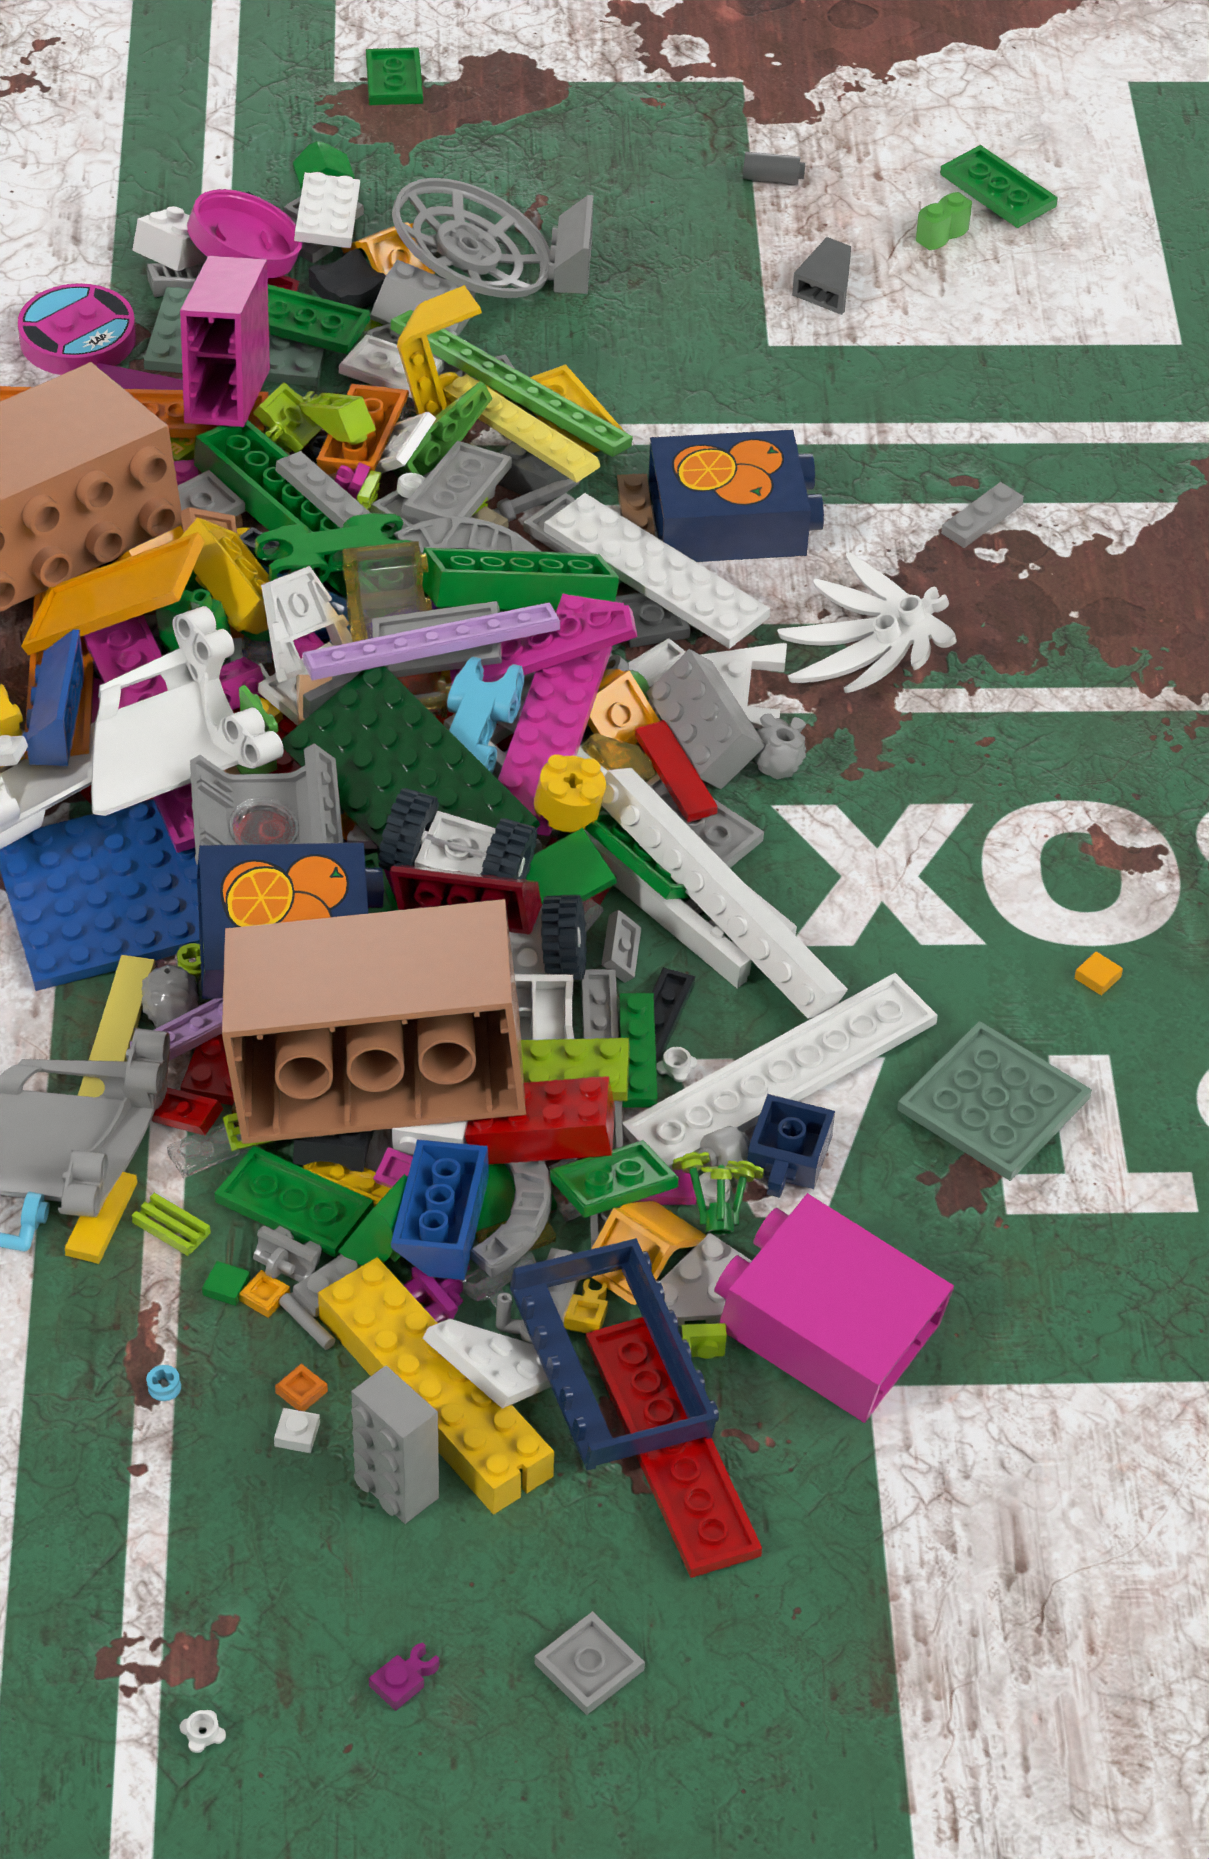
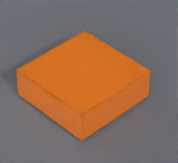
M301 1363L275 1385V1392L296 1410L304 1412L328 1392V1384Z

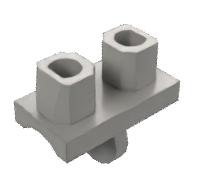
M263 1226L258 1230V1244L253 1259L266 1265L265 1273L267 1276L277 1278L282 1273L300 1282L315 1272L322 1251L320 1245L312 1241L301 1244L293 1240L294 1236L291 1234V1231L281 1226L275 1230Z

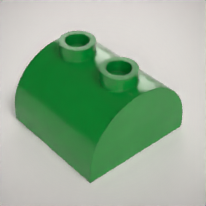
M404 1174L377 1203L340 1248L339 1253L362 1266L376 1257L382 1263L388 1258H391L394 1262L398 1260L401 1255L391 1248V1241L408 1176Z

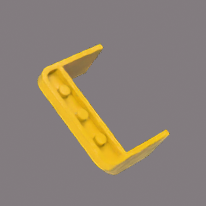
M465 285L420 303L413 311L397 341V348L417 415L429 412L435 417L453 403L446 398L443 389L459 378V375L454 372L438 375L427 335L482 313L480 306ZM493 390L497 394L504 397L502 393L498 392L497 390Z

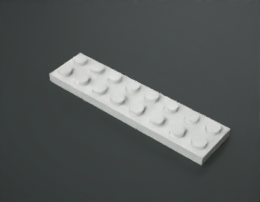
M586 493L544 522L545 533L577 553L600 554L621 581L729 649L770 617L769 607Z

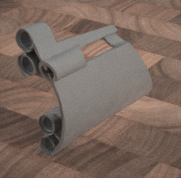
M134 1028L135 1032L131 1049L126 1051L127 1061L22 1059L17 1065L4 1071L0 1075V1195L25 1198L29 1191L44 1194L45 1200L62 1202L61 1208H58L60 1214L96 1218L113 1186L131 1162L155 1110L160 1107L165 1098L168 1087L169 1032ZM46 1072L96 1077L103 1081L105 1090L99 1097L27 1091L23 1090V1086L35 1073Z

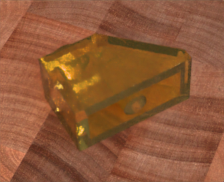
M595 733L581 746L587 755L598 761L607 771L632 768L645 782L656 774L652 761L646 754H643L637 745Z

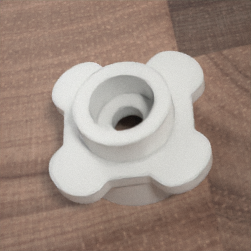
M672 1047L664 1053L663 1061L657 1063L656 1069L660 1074H668L675 1081L683 1082L687 1079L688 1072L697 1067V1060L686 1049Z
M212 1710L196 1711L180 1724V1732L187 1736L189 1749L195 1753L202 1752L206 1746L213 1743L221 1744L226 1738V1732L224 1729L219 1728L217 1714ZM205 1729L206 1733L201 1734L199 1731Z

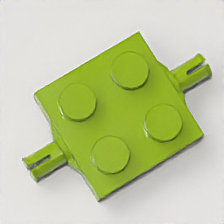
M283 382L253 412L260 419L261 423L270 429L265 435L268 438L272 436L271 440L273 442L280 438L284 445L291 448L295 453L301 451L323 429L304 414L299 407L300 404L312 399L310 397L315 392L309 391L302 397Z

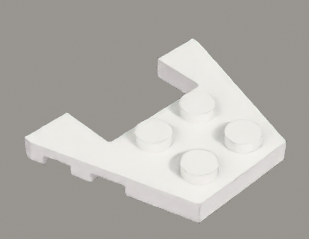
M310 566L261 585L276 676L279 683L305 672L293 640L326 627L334 646L361 641L358 636L353 637L346 626L349 625V622L343 614L338 616L329 601H331L332 597Z
M786 643L701 654V656L713 662L755 728H763L760 718L764 714H772L774 718H780V709L748 707L752 669L784 672Z

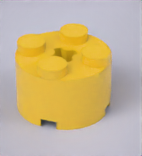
M559 754L550 756L548 762L541 770L534 797L536 814L539 817L542 815L547 819L550 827L564 832H576L581 828L585 829L586 825L591 822L594 823L598 818L606 789V780L600 770L599 762L592 758L584 759L577 756H562Z

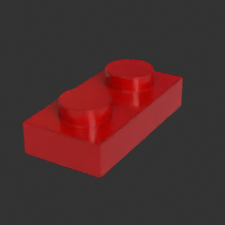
M167 1087L165 1098L160 1107L155 1110L151 1120L158 1124L206 1136L224 1108L216 1099Z

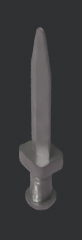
M571 479L556 481L513 500L508 498L502 499L497 503V508L492 510L507 518L509 522L516 519V514L562 496L578 485L580 481L577 483Z

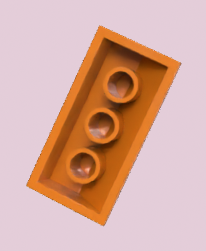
M351 384L347 395L363 397L376 430L367 434L368 438L365 441L355 445H351L349 442L337 441L328 433L316 459L317 466L327 475L337 473L341 465L349 467L354 472L359 462L369 466V472L371 470L375 471L409 396L408 390Z

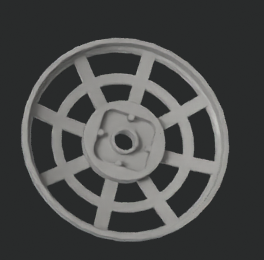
M427 178L411 182L402 188L393 204L392 217L398 235L415 257L441 277L456 285H465L470 291L500 298L528 296L537 292L546 283L549 274V263H553L550 262V249L546 240L525 215L500 197L477 186L446 178ZM426 193L451 194L452 207L436 206L426 209L417 195ZM463 198L484 205L503 218L494 225L488 220L464 210ZM407 200L412 203L419 213L414 219L412 228L403 223L400 217V209ZM434 216H453V220L440 224ZM465 220H468V221H470V222H473V223H475V224L481 226L482 228L486 229L487 231H484L483 229H481V228H479V227H477V226H475V225H473V224H471V223L465 222ZM424 221L437 232L435 238L421 233V225ZM514 225L527 238L536 254L521 255L514 242L504 232ZM496 238L502 242L510 254L501 253V249L495 241ZM425 244L435 247L442 257L438 259L434 257ZM498 262L513 264L512 274L509 276L496 268ZM539 263L540 273L535 284L530 285L518 280L523 271V264ZM453 265L461 269L464 273H467L469 277H466L462 274L455 272L454 270L448 268V266ZM489 273L500 281H482L479 274ZM508 285H511V286L516 287V289H514V288H499V287H506V286H508Z

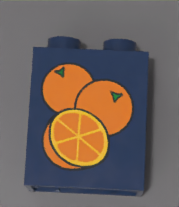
M793 429L650 437L648 486L658 539L695 562L807 556L809 531L823 530L824 506L821 494H807V490L814 489L815 486L814 458L812 453H798Z
M364 842L199 845L197 895L202 999L223 998L225 928L368 914V908H383V871L381 867L365 868Z

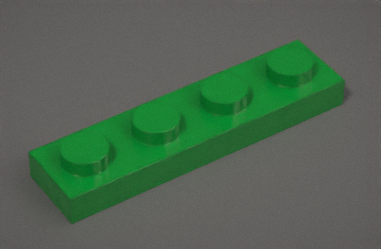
M619 993L620 1038H629L630 1046L627 1101H622V1108H650L657 1104L654 994Z

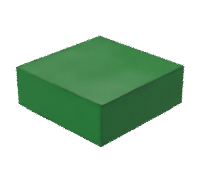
M216 1261L202 1287L203 1296L236 1306L239 1301V1293L247 1286L251 1279L250 1271Z

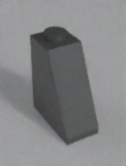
M826 237L794 272L792 296L842 315L845 312L851 246Z

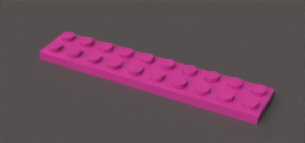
M562 594L556 614H560L561 610L572 609L574 613L589 612L592 608L624 606V603ZM613 645L536 671L498 780L538 819L540 826L536 832L539 835L550 836L552 827L548 825V820L542 815L539 817L534 809V797L541 770L552 755L577 756Z
M143 614L82 636L103 684L162 657ZM161 675L122 688L118 709L168 691L165 680ZM191 783L153 797L176 852L179 853L194 848L195 836L193 832L194 818ZM237 820L232 827L233 834L236 828L239 827Z

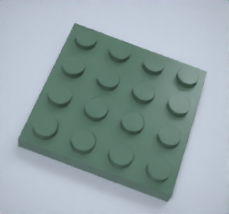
M979 1021L898 1101L897 1110L1011 1181L1090 1099L1092 1089Z

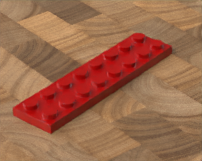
M643 1317L586 1333L585 1342L626 1434L688 1419ZM706 1437L636 1455L690 1578L762 1556V1546L712 1438L706 1439Z

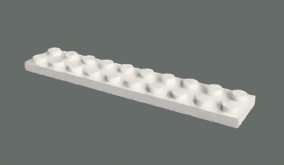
M894 973L622 1123L623 1134L632 1143L644 1140L672 1169L671 1165L674 1159L683 1157L687 1153L700 1151V1142L706 1134L727 1126L736 1127L742 1132L755 1126L767 1094L800 1101L937 1023L938 1015Z

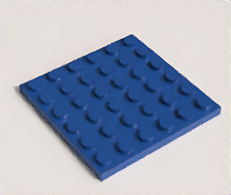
M154 799L142 801L106 816L91 814L43 826L0 849V873L35 991L116 971L121 955L158 960L177 955L178 950L186 944H200L196 849L194 847L179 853L176 852Z

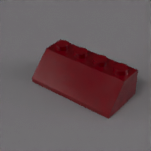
M410 865L392 866L390 870L398 910L505 899L509 932L531 935L542 906L539 886L536 881Z

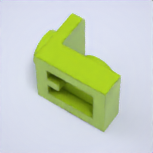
M726 1323L687 1324L681 1326L682 1340L686 1339L689 1343L692 1357L710 1359L716 1356H725Z

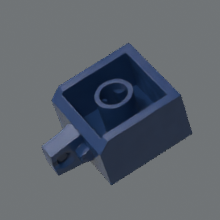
M767 1094L750 1141L747 1157L748 1162L763 1168L764 1177L769 1178L767 1195L780 1198L786 1183L814 1190L832 1140L835 1118L834 1110Z

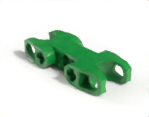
M369 513L349 518L343 524V527L339 529L311 533L306 525L295 524L264 532L256 538L254 552L262 560H275L269 565V582L281 578L277 577V574L284 569H291L289 573L291 574L310 566L321 583H323L329 577L330 572L362 568L363 572L368 576H379L408 568L416 562L418 548L414 542L410 540H396L393 535L402 530L404 522L400 516L396 514ZM386 524H395L391 530L381 532V529ZM270 541L279 542L277 547L263 549L264 545ZM409 551L408 555L402 559H395L393 557L394 554Z

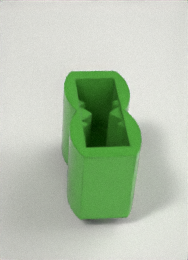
M953 192L941 198L939 203H933L922 208L918 214L916 241L928 250H935L944 246L949 239L964 235L969 230L972 201L960 192Z

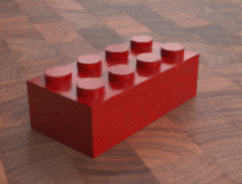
M609 1076L525 1082L526 1115L468 1120L465 1131L467 1144L488 1146V1165L612 1156L615 1105Z

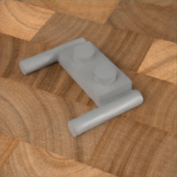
M342 1254L294 1285L293 1292L291 1294H284L279 1300V1304L325 1350L330 1349L335 1344V1338L315 1319L319 1316L318 1292L362 1266L358 1265L356 1261L344 1257Z

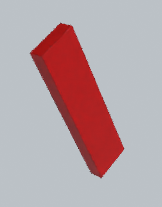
M662 720L635 728L637 741L687 823L717 814L718 806L666 721Z

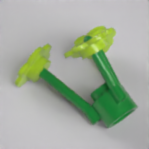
M691 1152L683 1157L674 1159L671 1165L673 1170L682 1169L684 1173H690L700 1212V1225H706V1233L716 1235L734 1233V1226L739 1225V1212L746 1182H752L754 1178L762 1179L764 1177V1169L748 1161H728L726 1167L723 1164L715 1167H703V1164L710 1161L708 1152ZM699 1170L710 1172V1178L717 1179V1202L709 1203L708 1210L698 1175ZM733 1173V1177L739 1181L731 1210V1204L725 1202V1179H732Z

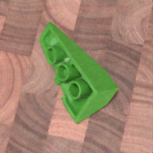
M477 383L435 416L436 420L406 465L392 470L397 478L406 473H416L422 476L429 473L457 441L463 440L493 399L484 383Z

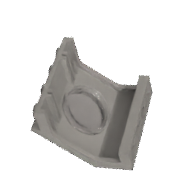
M312 744L304 749L305 766L294 772L237 775L224 772L201 755L190 760L196 865H198L199 845L343 843L335 758L316 744Z

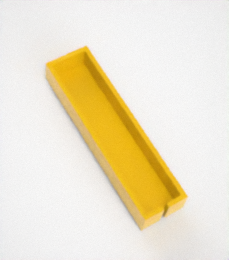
M378 1257L318 1292L319 1319L370 1376L387 1365L438 1411V1453L493 1515L521 1498V1472L519 1469L522 1468V1489L526 1494L554 1477V1450L513 1405L502 1409L422 1339L428 1327L438 1323Z

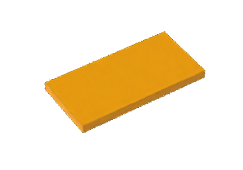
M196 532L63 581L55 587H49L21 647L28 655L49 648L73 629L79 630L81 637L178 602L204 545V539Z

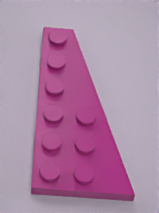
M629 605L592 608L589 612L574 613L572 609L561 610V613L557 614L560 620V630L501 642L502 663L483 665L484 676L482 681H498L505 675L507 669L512 664L522 666L524 675L636 638L638 636L633 612ZM462 668L450 670L452 684Z

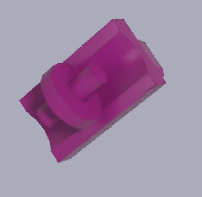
M416 1266L412 1268V1279L403 1284L419 1303L423 1302L426 1307L424 1309L437 1323L448 1319L454 1320L458 1306L463 1302V1299L460 1297L464 1287L461 1280L438 1277L434 1279L427 1276Z

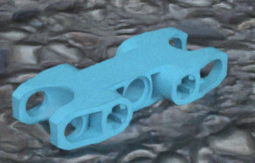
M471 657L455 677L448 694V711L456 713L449 731L493 774L497 761L496 747L488 746L498 721L511 724L514 722L521 706L524 673L522 666L512 664L507 669L505 675L498 681L484 682L482 681L484 668L481 665V658Z

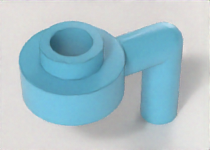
M30 1191L27 1193L21 1213L19 1236L0 1232V1247L23 1252L30 1249L35 1229L39 1227L40 1223L45 1224L48 1218L50 1205L49 1202H44V1194Z

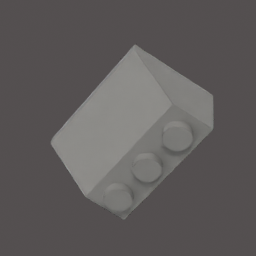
M587 195L559 216L558 228L553 227L550 262L553 263H549L548 280L554 281V292L588 294L592 248L593 195Z
M397 260L384 279L370 314V319L383 325L390 324L391 319L410 309L414 311L420 303L461 286ZM468 290L475 299L476 292ZM470 318L444 329L449 332L454 331L459 336Z

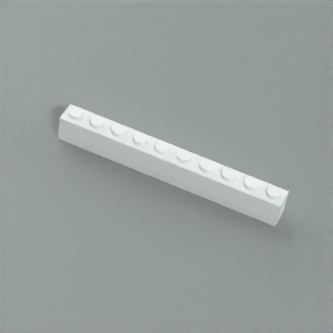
M632 768L608 770L604 776L606 789L601 805L663 869L672 874L671 878L677 884H684L685 892L807 1018H814L837 1005L848 989Z

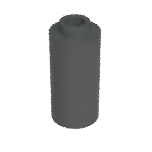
M745 152L743 180L798 184L799 179H804L806 163L800 162L801 156Z

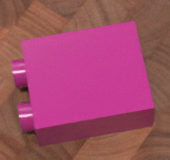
M208 256L180 309L184 423L244 427L270 370L267 259Z
M807 1193L790 1215L777 1207L769 1213L754 1238L753 1244L761 1250L751 1263L736 1255L726 1266L714 1288L716 1294L726 1299L719 1323H726L727 1335L863 1423H866L940 1325L954 1285Z

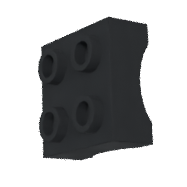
M356 248L334 263L310 267L309 287L323 299L362 308L376 302L386 275L374 270L368 264L363 254Z
M374 1130L295 1138L293 1164L307 1165L312 1162L325 1161L340 1164L351 1171L363 1172Z

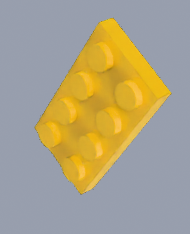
M566 364L530 377L624 431ZM534 413V415L541 422L548 425L555 431L559 432L566 438L570 439L577 445L581 446L588 452L594 453L600 451L599 449L595 448L589 443L581 441L575 435L569 433L564 429L557 427L556 424Z

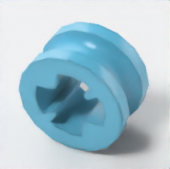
M159 1365L154 1367L147 1375L148 1392L154 1399L170 1401L180 1393L181 1382L179 1373L174 1367ZM166 1379L169 1386L162 1388L158 1381Z

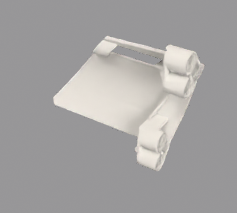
M202 606L174 617L173 630L179 649L100 685L98 696L100 697V704L95 721L91 795L93 814L106 816L191 783L190 760L198 755L203 756L221 770L238 764L252 769L280 759L283 756L284 750L280 737L274 731H264L263 717L256 708L251 707L235 714L233 713L223 691L219 675L225 658L232 656L234 653V642L226 630H216L215 617L209 608ZM161 675L165 680L168 691L118 709L122 688Z
M95 722L91 724L89 754L70 756L68 766L29 765V759H26L0 773V849L40 828L46 809L92 785Z

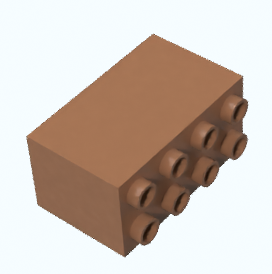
M92 362L0 401V612L48 590L49 587H55L63 581L74 578L106 562H111L128 550L176 527H183L168 425Z
M505 899L225 928L222 1036L242 1144L526 1115L519 1006Z

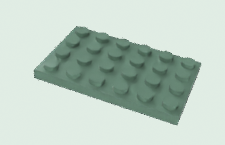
M166 287L145 354L144 369L182 373L180 309L191 289ZM269 334L270 370L265 381L317 387L327 349Z

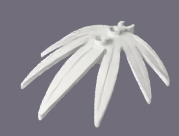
M846 552V557L852 570L863 585L877 597L816 578L813 580L814 585L822 595L835 604L855 613L877 617L777 630L781 639L805 645L829 646L861 640L815 664L788 675V679L792 683L823 681L852 673L876 661L855 681L843 687L845 693L865 688L882 679L899 664L912 644L911 664L913 670H917L926 663L930 656L931 638L941 648L950 647L957 642L954 631L931 615L934 612L943 611L949 606L945 594L940 597L937 588L934 586L925 592L922 599L916 595H908L881 572L850 552Z

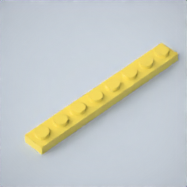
M468 374L455 379L452 384L443 389L446 398L454 402L479 383V381ZM487 387L493 399L479 416V420L576 483L601 467L598 457Z

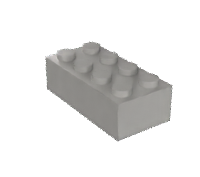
M690 649L646 692L662 720L666 721L700 778L720 789L766 746L713 662Z
M385 1365L351 1391L354 1479L363 1491H370L379 1499L382 1508L389 1515H396L406 1524L439 1498L438 1411Z

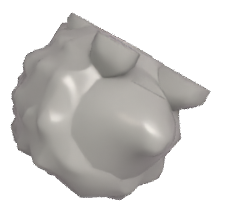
M764 714L760 718L763 728L758 730L757 733L766 746L754 757L755 763L761 772L770 775L774 779L792 777L793 773L799 770V765L802 764L803 759L806 758V738L800 733L805 728L806 723L802 719L794 717L789 725L780 718H774L772 714Z
M166 965L156 968L149 973L148 977L142 980L141 990L143 996L141 1003L143 1005V1012L154 1022L155 1028L198 1007L199 996L195 976L189 974L182 967Z

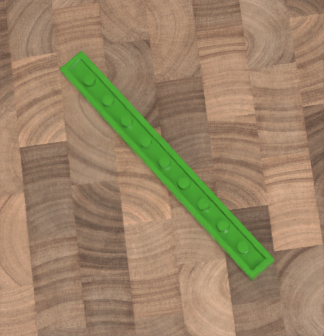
M410 309L391 319L390 329L401 335L413 311ZM441 329L427 335L432 354L483 382L491 389L497 390L509 397L512 401L530 409L536 415L542 416L556 424L557 427L575 435L581 441L589 443L604 454L614 457L632 446L633 436L446 329Z

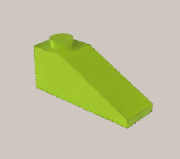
M321 393L299 405L300 410L337 441L349 442L351 445H355L365 441L368 438L367 434L376 430L362 396Z

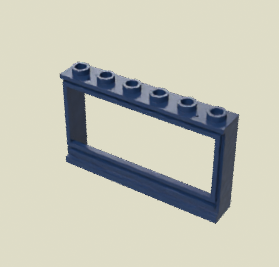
M637 1238L513 1269L510 1291L587 1471L596 1469V1465L706 1437V1439L712 1438L715 1424L719 1420L716 1403L713 1400H709L705 1392L703 1374L699 1369L695 1370L691 1361L692 1355L689 1343L686 1339L682 1340L678 1332L677 1317L672 1309H668L664 1301L663 1286L659 1280L655 1281L651 1272L650 1257L646 1251H642ZM622 1269L688 1419L612 1438L548 1287Z

